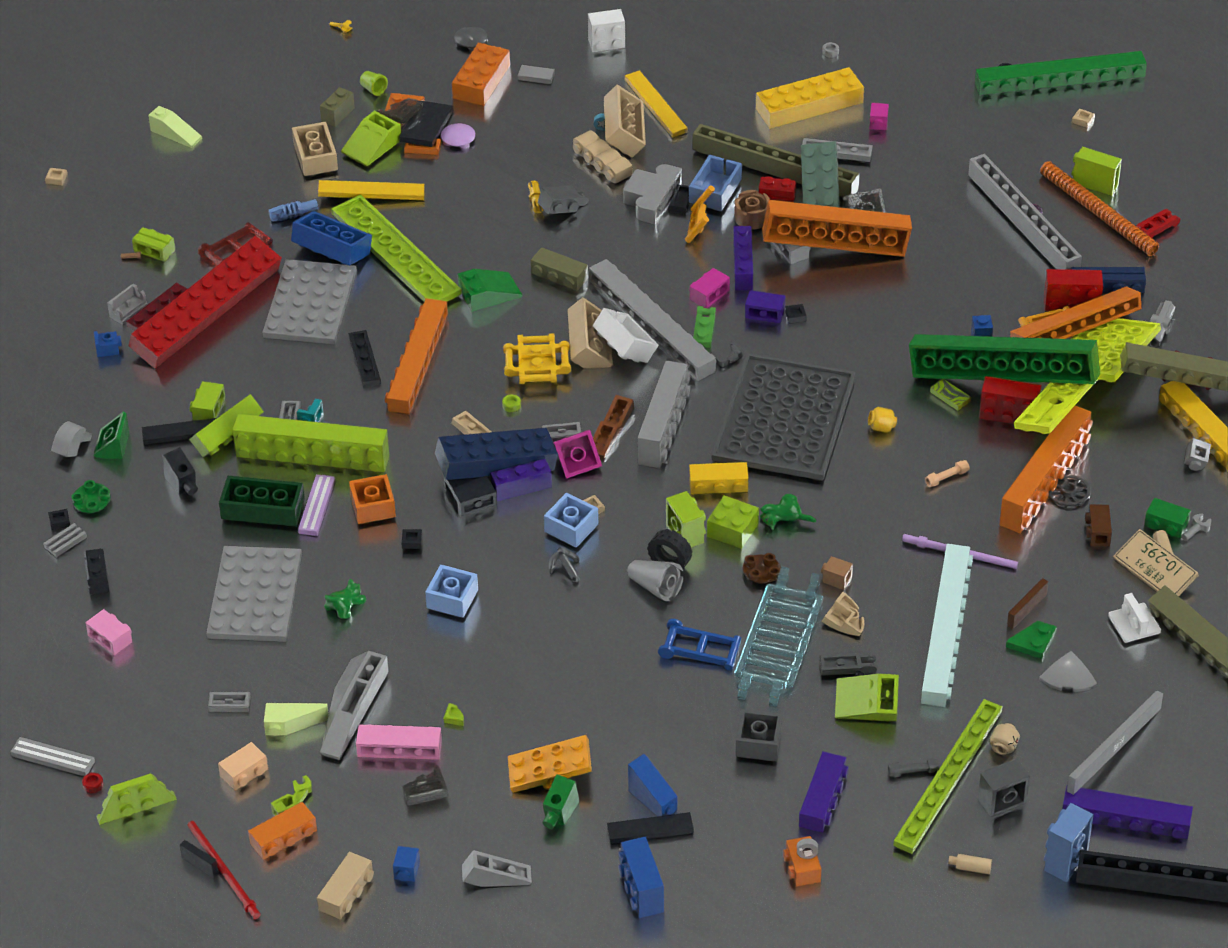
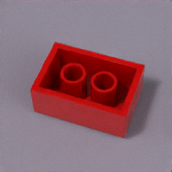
M1047 269L1044 289L1045 311L1063 309L1066 306L1072 308L1102 296V270Z
M985 376L981 393L979 419L1014 424V421L1041 393L1042 385Z

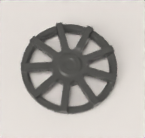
M1064 475V484L1061 486L1057 483L1056 486L1061 490L1049 491L1048 496L1053 503L1064 506V508L1077 505L1079 507L1090 498L1091 489L1083 478L1075 475ZM1067 478H1074L1076 480L1072 483L1068 482ZM1080 481L1085 484L1083 487H1076ZM1087 490V494L1078 493L1079 491ZM1051 493H1059L1060 495L1053 497ZM1075 496L1082 497V499L1078 500ZM1065 497V502L1059 501V499ZM1069 498H1072L1074 502H1068Z

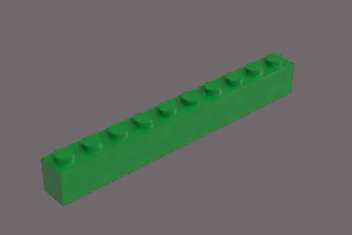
M1142 51L979 68L976 69L975 84L979 95L1138 78L1145 77L1147 62Z

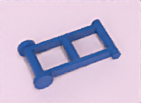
M678 619L668 620L667 628L669 632L665 644L661 645L658 649V654L662 658L670 659L673 655L721 665L726 670H732L741 642L740 636L736 635L732 638L684 627ZM676 633L699 638L696 651L672 646ZM707 641L730 645L728 657L724 658L704 653Z

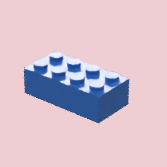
M312 211L293 222L291 241L301 247L309 248L315 253L323 254L329 259H335L344 265L350 266L370 254L372 235Z

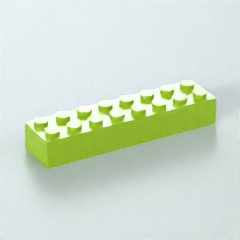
M243 414L237 415L233 427L236 457L374 472H385L389 460L387 429Z

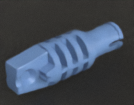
M316 199L302 203L295 201L290 204H283L269 209V217L272 222L287 220V218L292 219V217L296 218L297 216L301 217L303 213L318 210V204Z

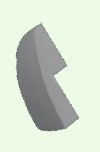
M1072 651L1058 659L1039 677L1041 682L1060 691L1063 687L1066 689L1073 688V692H1081L1097 686V682L1092 674Z

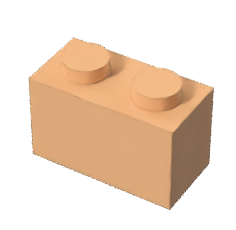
M252 742L218 763L220 777L234 791L245 786L249 781L268 770L266 755Z

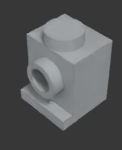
M1193 438L1185 448L1184 464L1189 465L1191 470H1202L1208 463L1211 444Z

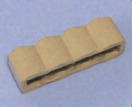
M589 130L573 139V150L575 153L584 157L585 161L593 165L598 172L604 174L607 180L618 183L632 175V164L625 157H622L617 150L611 148L606 141L600 139L595 132Z

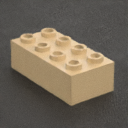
M616 85L604 96L605 138L609 145L616 147L623 154L633 158L646 145L644 105L641 99L621 86Z

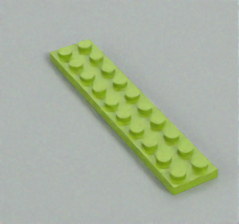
M358 195L331 208L332 215L340 222L372 235L370 251L424 302L426 298L449 301L462 294L461 288L362 195Z

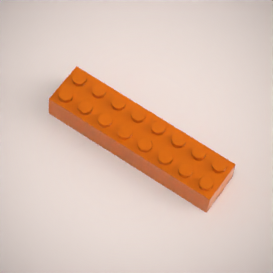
M769 200L762 231L764 242L905 257L912 224L910 215Z
M1074 406L1054 430L1048 434L1003 496L1000 526L1020 534L1025 527H1029L1033 515L1036 516L1041 504L1046 503L1049 491L1053 492L1055 490L1058 479H1063L1066 469L1071 468L1074 458L1080 455L1084 444H1088L1091 438L1089 430L1093 423L1091 411Z

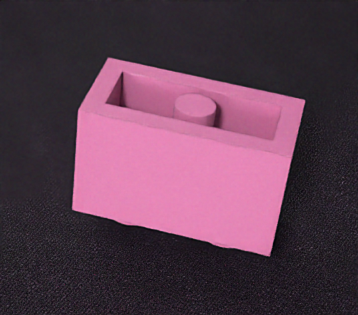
M104 609L85 622L88 636L114 656L132 643L130 627L127 624L121 623L114 614H109Z

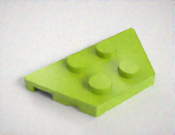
M150 773L110 786L107 793L108 796L102 804L103 811L97 815L99 825L177 799L172 790L169 791L164 783L158 781Z

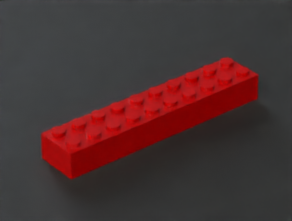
M255 235L131 333L128 346L156 369L277 272L282 257Z

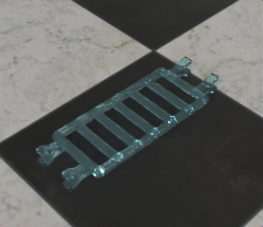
M781 567L776 585H766L734 672L735 677L741 678V682L738 685L739 693L737 698L746 699L751 681L773 685L769 693V697H771L769 705L777 707L782 688L790 689L793 687L823 601V596L816 593L820 584L818 582L819 574L812 573L808 589L803 591L785 587L789 580V568ZM774 592L812 600L814 603L812 607L770 599V596ZM769 606L809 615V618L805 622L765 613V610ZM761 621H767L804 629L802 636L761 628L760 624ZM756 635L798 643L799 646L796 651L754 642ZM751 649L794 658L792 665L751 657L749 654ZM746 664L787 672L789 675L787 680L747 672L744 671Z

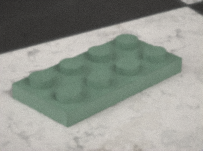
M836 141L801 145L803 204L839 207Z

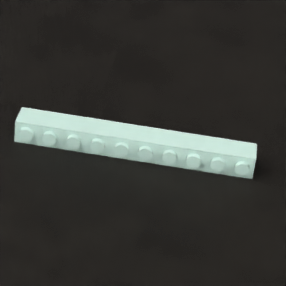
M946 545L922 687L921 704L945 707L946 700L951 699L952 687H949V684H953L954 672H951V669L956 668L957 657L953 656L958 654L959 642H956V639H960L962 629L958 625L963 624L964 613L961 610H965L966 598H963V595L968 594L969 586L965 582L970 581L971 569H968V566L972 567L973 555H970L969 546Z

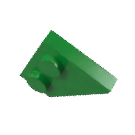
M1036 621L1009 638L1006 642V647L1043 659L1056 633L1057 626Z

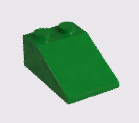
M471 269L458 273V286L461 288V295L471 312L522 297V293L509 272Z

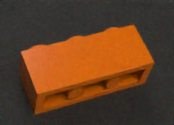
M300 802L248 830L250 844L264 860L316 832V817L303 802Z

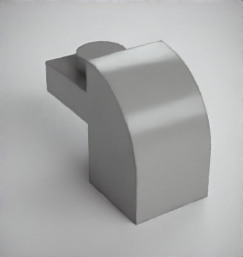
M67 421L57 431L51 451L65 457L77 456L80 442L91 441L92 433L87 432L86 428Z

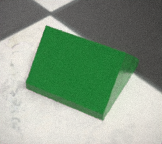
M123 411L100 429L93 454L94 457L123 459L130 433L127 413Z

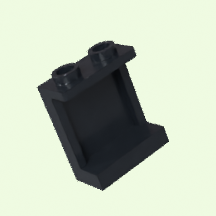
M487 476L445 480L444 477V486L451 490L458 503V512L461 516L497 505L496 490Z

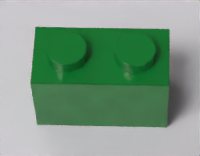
M1154 498L1146 512L1144 526L1157 531L1164 530L1171 536L1181 538L1189 524L1191 510Z

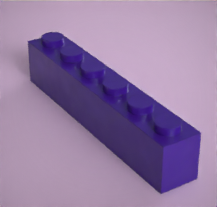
M1066 785L1062 809L1066 810L1070 803L1093 814L1092 824L1188 839L1193 806L1080 788L1073 795L1067 792L1068 785Z

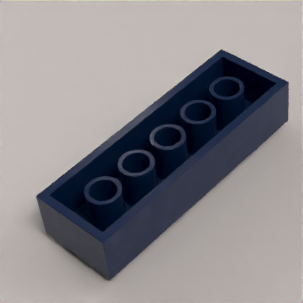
M547 428L438 437L435 455L445 480L491 476L490 472L541 459H546L552 471L556 465L558 452Z

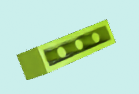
M250 394L189 440L202 457H205L207 454L212 456L220 450L219 445L223 443L226 446L234 440L232 438L233 427L238 414L260 416L264 411Z

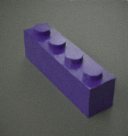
M733 226L735 290H753L751 226Z
M822 751L799 813V827L823 833L825 826L830 825L832 813L830 812L836 808L838 801L837 793L841 794L843 789L842 779L847 778L849 766H846L847 757Z

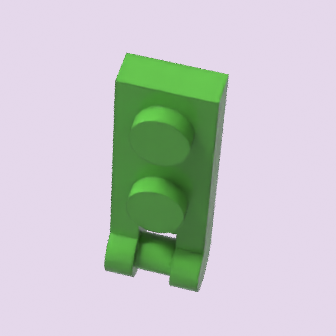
M703 306L697 307L693 338L706 348H711L716 307H710V309L703 308Z

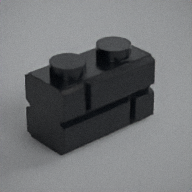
M101 548L86 550L84 558L89 593L91 595L108 593L109 584L104 550Z

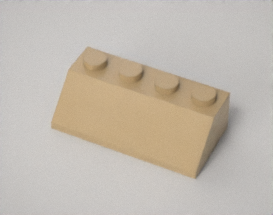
M582 297L568 309L571 360L584 369L613 366L612 348L607 344L608 341L597 334L598 331L593 327L602 310Z

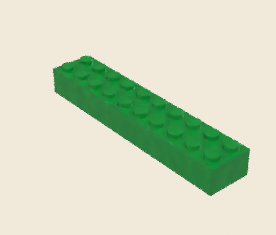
M915 334L909 343L913 378L985 380V376L1019 382L1095 384L1100 375L1097 340Z

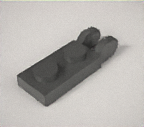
M844 653L819 656L821 675L855 674L856 671H861L864 674H874L878 670L876 663L874 664L876 662L874 654Z

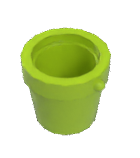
M365 71L360 77V84L371 94L380 96L385 92L388 80L386 76L380 73Z

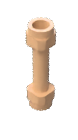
M966 460L956 462L955 466L938 474L934 472L925 477V482L928 487H935L939 485L941 480L957 473L962 475L969 471V464Z

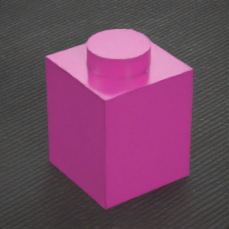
M871 104L869 129L887 130L889 104Z

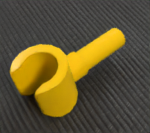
M350 20L344 23L330 22V26L339 27L344 33L353 29L349 26L352 23Z

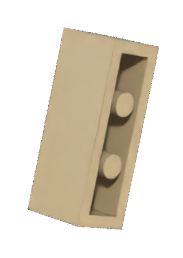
M349 851L318 895V910L341 920L344 914L351 910L352 903L356 897H360L365 884L372 880L374 875L372 860Z

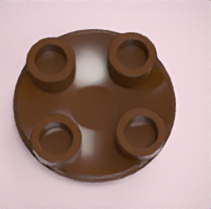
M772 553L747 555L742 566L745 576L757 583H770L777 580L781 575L782 568Z

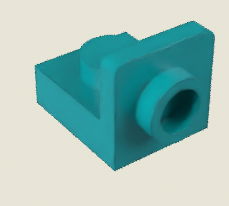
M315 398L307 411L298 409L297 420L319 422L324 413L322 400Z

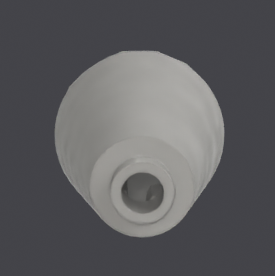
M634 560L627 569L629 578L663 601H670L669 598L671 596L675 597L683 583V576H680V570L683 571V569L675 562Z

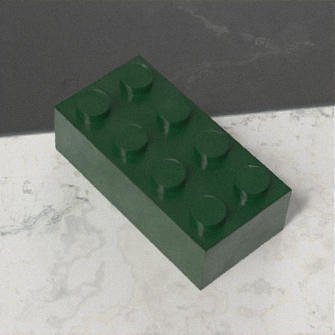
M227 475L219 500L221 519L297 526L305 500L303 483Z

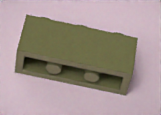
M542 247L530 260L532 274L576 291L588 279L587 264Z

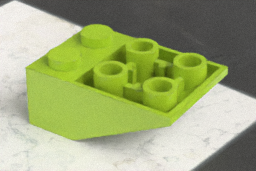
M374 110L361 121L341 150V153L368 166L400 142L401 125Z
M871 674L838 678L835 718L897 722L899 675Z

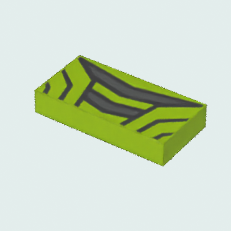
M945 379L930 387V392L957 411L971 401L970 396Z

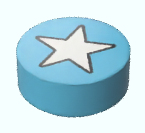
M601 113L595 116L594 127L596 129L605 131V114Z

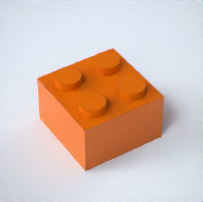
M387 474L349 481L350 497L358 524L396 517L395 501Z

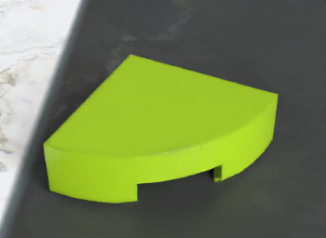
M449 703L443 718L444 723L464 726V715L456 705Z

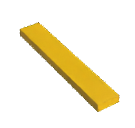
M640 70L625 75V81L672 138L688 133L687 126Z
M319 180L318 197L354 198L362 195L364 198L424 200V184Z

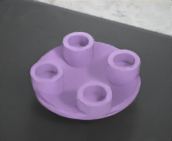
M461 123L451 124L441 132V139L445 146H456L465 149L469 147V143L475 138L474 129L469 125Z

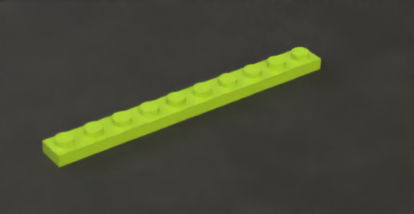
M983 699L894 839L893 846L913 854L1002 713L1003 706Z

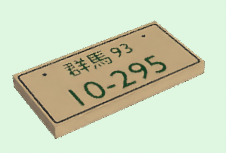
M1141 529L1113 556L1114 560L1156 592L1166 585L1176 595L1180 596L1199 576L1197 571Z

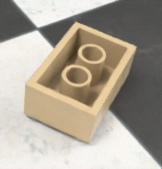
M326 122L292 128L293 143L304 176L338 170L337 154Z

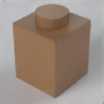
M831 556L821 569L823 583L845 590L852 578L853 564Z

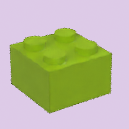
M687 491L666 498V526L668 529L681 534L687 539L691 547L703 544L704 534H706L704 527L706 516L704 511L698 508L695 498L691 497Z
M724 495L707 520V537L742 549L759 524V507Z

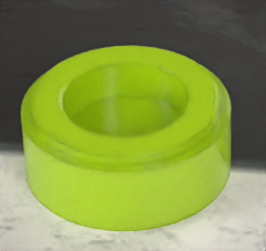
M507 395L502 400V407L507 412H516L521 408V399L517 395Z

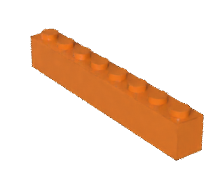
M1126 286L1010 331V336L1020 338H1069L1141 310V292Z
M426 298L424 304L420 306L419 317L415 318L414 330L411 329L410 340L405 344L404 355L401 354L400 365L395 369V378L390 382V391L385 395V403H387L389 412L410 415L448 316L447 301Z

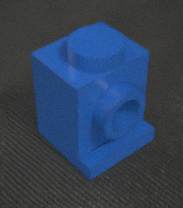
M94 331L97 357L119 354V347L122 346L121 335L117 336L116 331L100 334Z

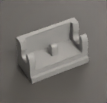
M134 283L107 302L110 318L122 325L148 305L145 292L142 290L139 294L138 287Z

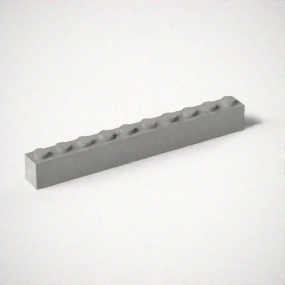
M985 154L970 159L968 175L1055 269L1071 270V267H1081L1082 256Z
M605 259L589 267V281L623 313L629 314L676 362L688 364V372H690L693 378L700 381L716 372V359L714 355L704 349L702 344H699L691 334L687 333L679 323H676L668 313H665L657 303H654L646 293L644 294L614 264Z

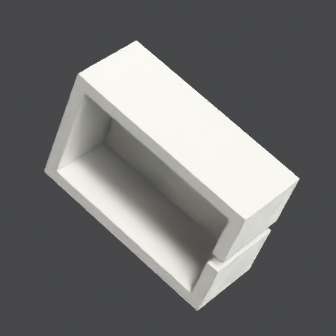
M603 308L593 324V327L598 331L597 334L608 341L607 344L618 352V356L622 359L627 360L628 358L637 363L639 361L648 363L659 346L629 314Z

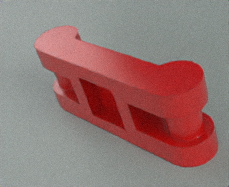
M1164 209L1138 223L1136 227L1152 239L1155 235L1171 226L1176 227L1180 223V218L1176 215L1173 216L1170 210Z

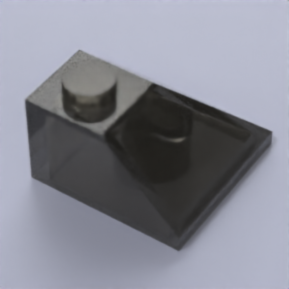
M881 188L842 197L844 208L886 213Z

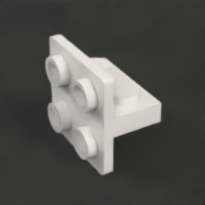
M1132 593L1124 595L1122 609L1111 611L1108 614L1125 643L1161 633V628L1146 604H1138Z

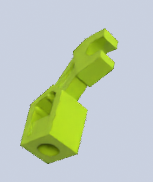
M307 775L302 777L304 784H298L296 780L293 781V795L286 794L271 802L274 816L303 802L308 793H311L312 783Z

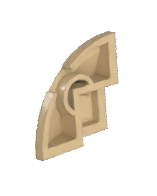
M844 592L840 594L821 621L835 630L855 636H860L864 629V617L859 619L858 605Z

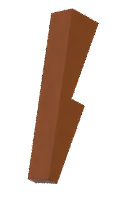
M615 395L604 421L600 422L593 436L599 457H606L635 408L633 399Z

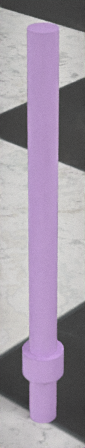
M904 534L902 539L903 542L915 544L919 548L925 549L927 547L943 552L946 551L947 544L928 540L924 536L915 537ZM970 550V555H973V559L1012 569H1017L1018 567L1017 561Z

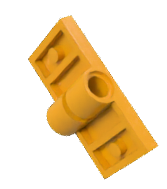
M587 735L509 755L508 768L511 791L515 793L540 785L549 790L557 774L570 778L592 772Z

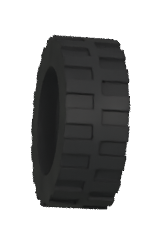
M662 529L657 532L647 547L648 555L652 561L675 562L682 569L691 560L693 553L687 539L681 534L676 533V531ZM662 545L671 548L678 557L670 555Z

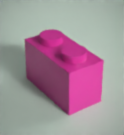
M712 268L690 285V300L703 306V308L710 307L730 291V277Z

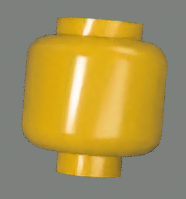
M876 407L870 411L868 425L871 426L873 431L888 433L892 428L896 427L897 417L894 416L892 409Z

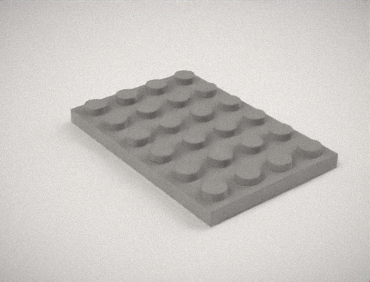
M286 259L262 332L263 338L335 344L356 275V266Z
M224 546L206 633L207 639L286 642L302 550Z

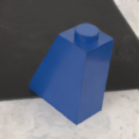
M642 754L628 764V791L656 816L674 814L677 810V795L649 758Z

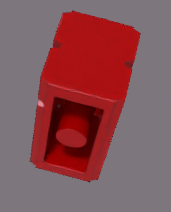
M761 177L759 194L763 195L765 193L770 200L795 202L796 181L788 178Z

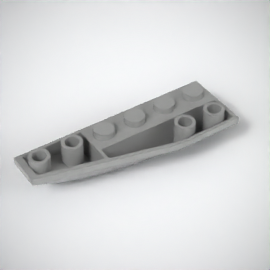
M367 651L350 660L334 689L320 755L340 760L389 672L387 656Z

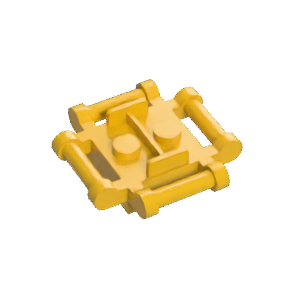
M549 333V335L545 336L517 335L518 345L506 343L503 346L506 361L504 374L508 377L519 376V384L541 381L557 383L556 375L569 374L571 372L568 357L570 344L567 341L555 344L554 333ZM530 343H549V344L523 345V344H530ZM555 353H561V365H556ZM513 355H518L519 367L513 366Z

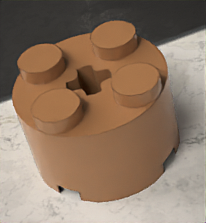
M757 190L741 192L739 197L735 199V222L739 226H751V229L762 228L770 198L765 193L763 195L759 194Z

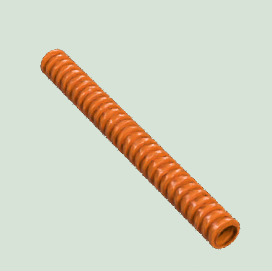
M1047 161L1041 166V175H1044L1045 178L1074 198V200L1148 256H1153L1158 251V242L1147 236L1146 233L1105 204V202L1101 201V199L1063 172V170H1060L1059 167H1056L1051 161Z

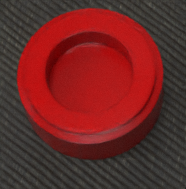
M98 773L85 775L82 779L83 789L88 793L99 792L104 786L102 776Z

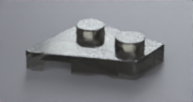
M408 98L390 105L391 109L387 111L379 109L377 112L395 122L404 124L423 109L424 104L423 101Z

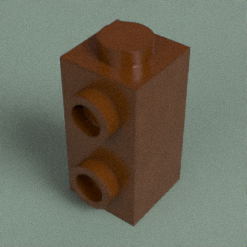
M1090 504L1089 512H1085V524L1089 525L1086 527V538H1090L1091 546H1110L1112 528L1109 505Z

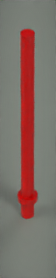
M190 821L187 824L188 828L206 853L216 859L218 870L243 903L244 910L249 912L253 919H258L261 913L256 908L257 904L255 901L248 897L195 821Z

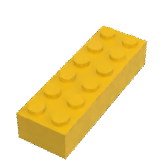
M850 67L757 92L756 110L769 129L861 104L864 98V86Z

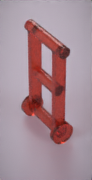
M247 222L242 229L212 245L203 243L198 248L197 253L201 257L207 256L219 265L226 258L221 259L213 252L228 244L236 250L239 249L242 245L236 240L250 232L267 245H271L273 239L250 222Z

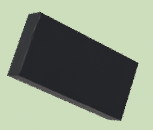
M677 184L668 206V211L686 214L690 204L689 186Z
M184 840L180 844L181 857L212 878L218 874L215 858L188 841Z

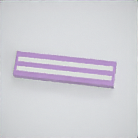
M316 474L298 528L299 534L318 536L335 484L334 476Z

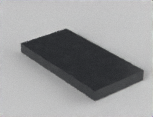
M421 100L400 134L399 141L433 147L454 111L453 105Z

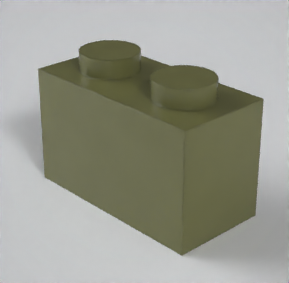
M339 87L320 105L321 122H326L328 125L336 127L355 109L354 93Z

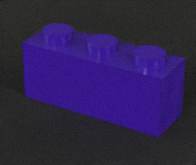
M546 459L490 472L491 483L496 490L497 501L552 488L551 469Z

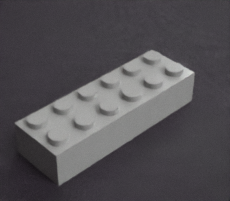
M665 361L638 435V465L660 468L662 462L667 459V448H670L672 444L671 436L676 433V422H680L681 409L684 410L686 404L685 397H688L690 394L688 364Z

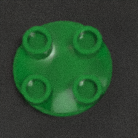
M87 480L84 482V485L72 494L71 498L77 510L84 513H94L108 505L111 494L106 486L95 483L93 480Z

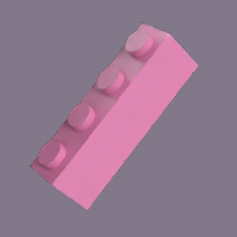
M359 725L356 740L357 757L440 760L441 727Z

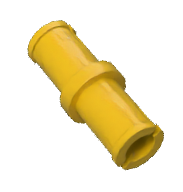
M534 180L528 183L529 200L532 202L533 211L541 213V206L538 204L541 192L538 181Z

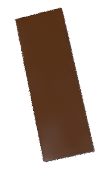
M1041 579L1008 612V627L1014 629L1047 595L1049 581Z

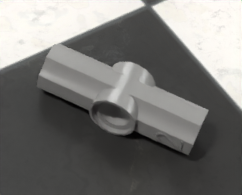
M1165 300V302H1161L1156 314L1152 315L1150 322L1160 323L1161 330L1148 344V347L1155 348L1160 346L1164 334L1167 335L1176 308L1171 301Z

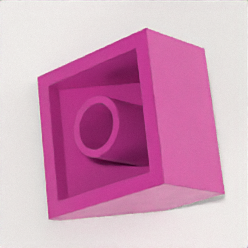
M590 430L553 442L566 478L602 466Z

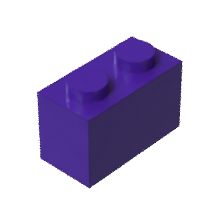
M750 290L745 304V318L781 323L785 311L786 295Z

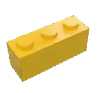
M747 462L689 464L690 493L748 492Z

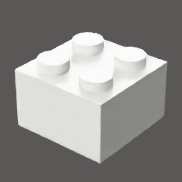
M621 9L588 13V40L592 52L625 48V20Z

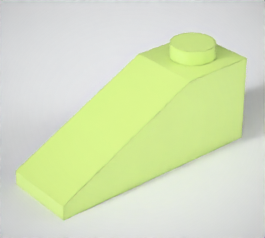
M158 106L148 115L150 130L156 134L190 148H193L202 139L198 132L173 111Z
M266 703L264 716L265 735H288L327 721L329 715L328 705L322 703Z

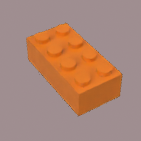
M478 43L452 81L453 99L484 106L510 67V51L501 47Z

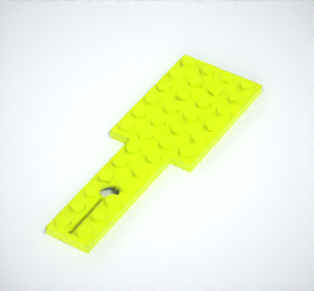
M1118 318L1074 335L1071 339L1097 340L1100 375L1097 380L1116 382L1123 374L1120 355L1126 342L1147 346L1160 332L1161 325L1160 323ZM1049 383L1014 421L1015 429L1025 432L1034 431L1041 434H1050L1093 384ZM1058 400L1063 401V402L1060 403V404H1056V403L1058 402Z

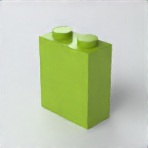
M1082 146L1080 151L1076 152L1073 157L1075 166L1072 169L1071 176L1085 188L1112 196L1119 186L1122 159Z

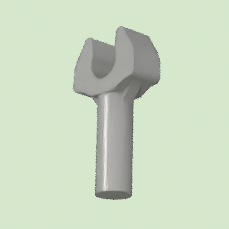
M1203 514L1194 515L1192 517L1193 526L1182 534V539L1184 541L1189 540L1199 530L1208 532L1211 526V519L1203 523L1201 522Z

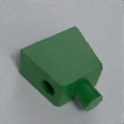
M558 774L555 776L543 802L545 818L542 823L545 827L553 829L556 823L566 824L579 803L576 781Z

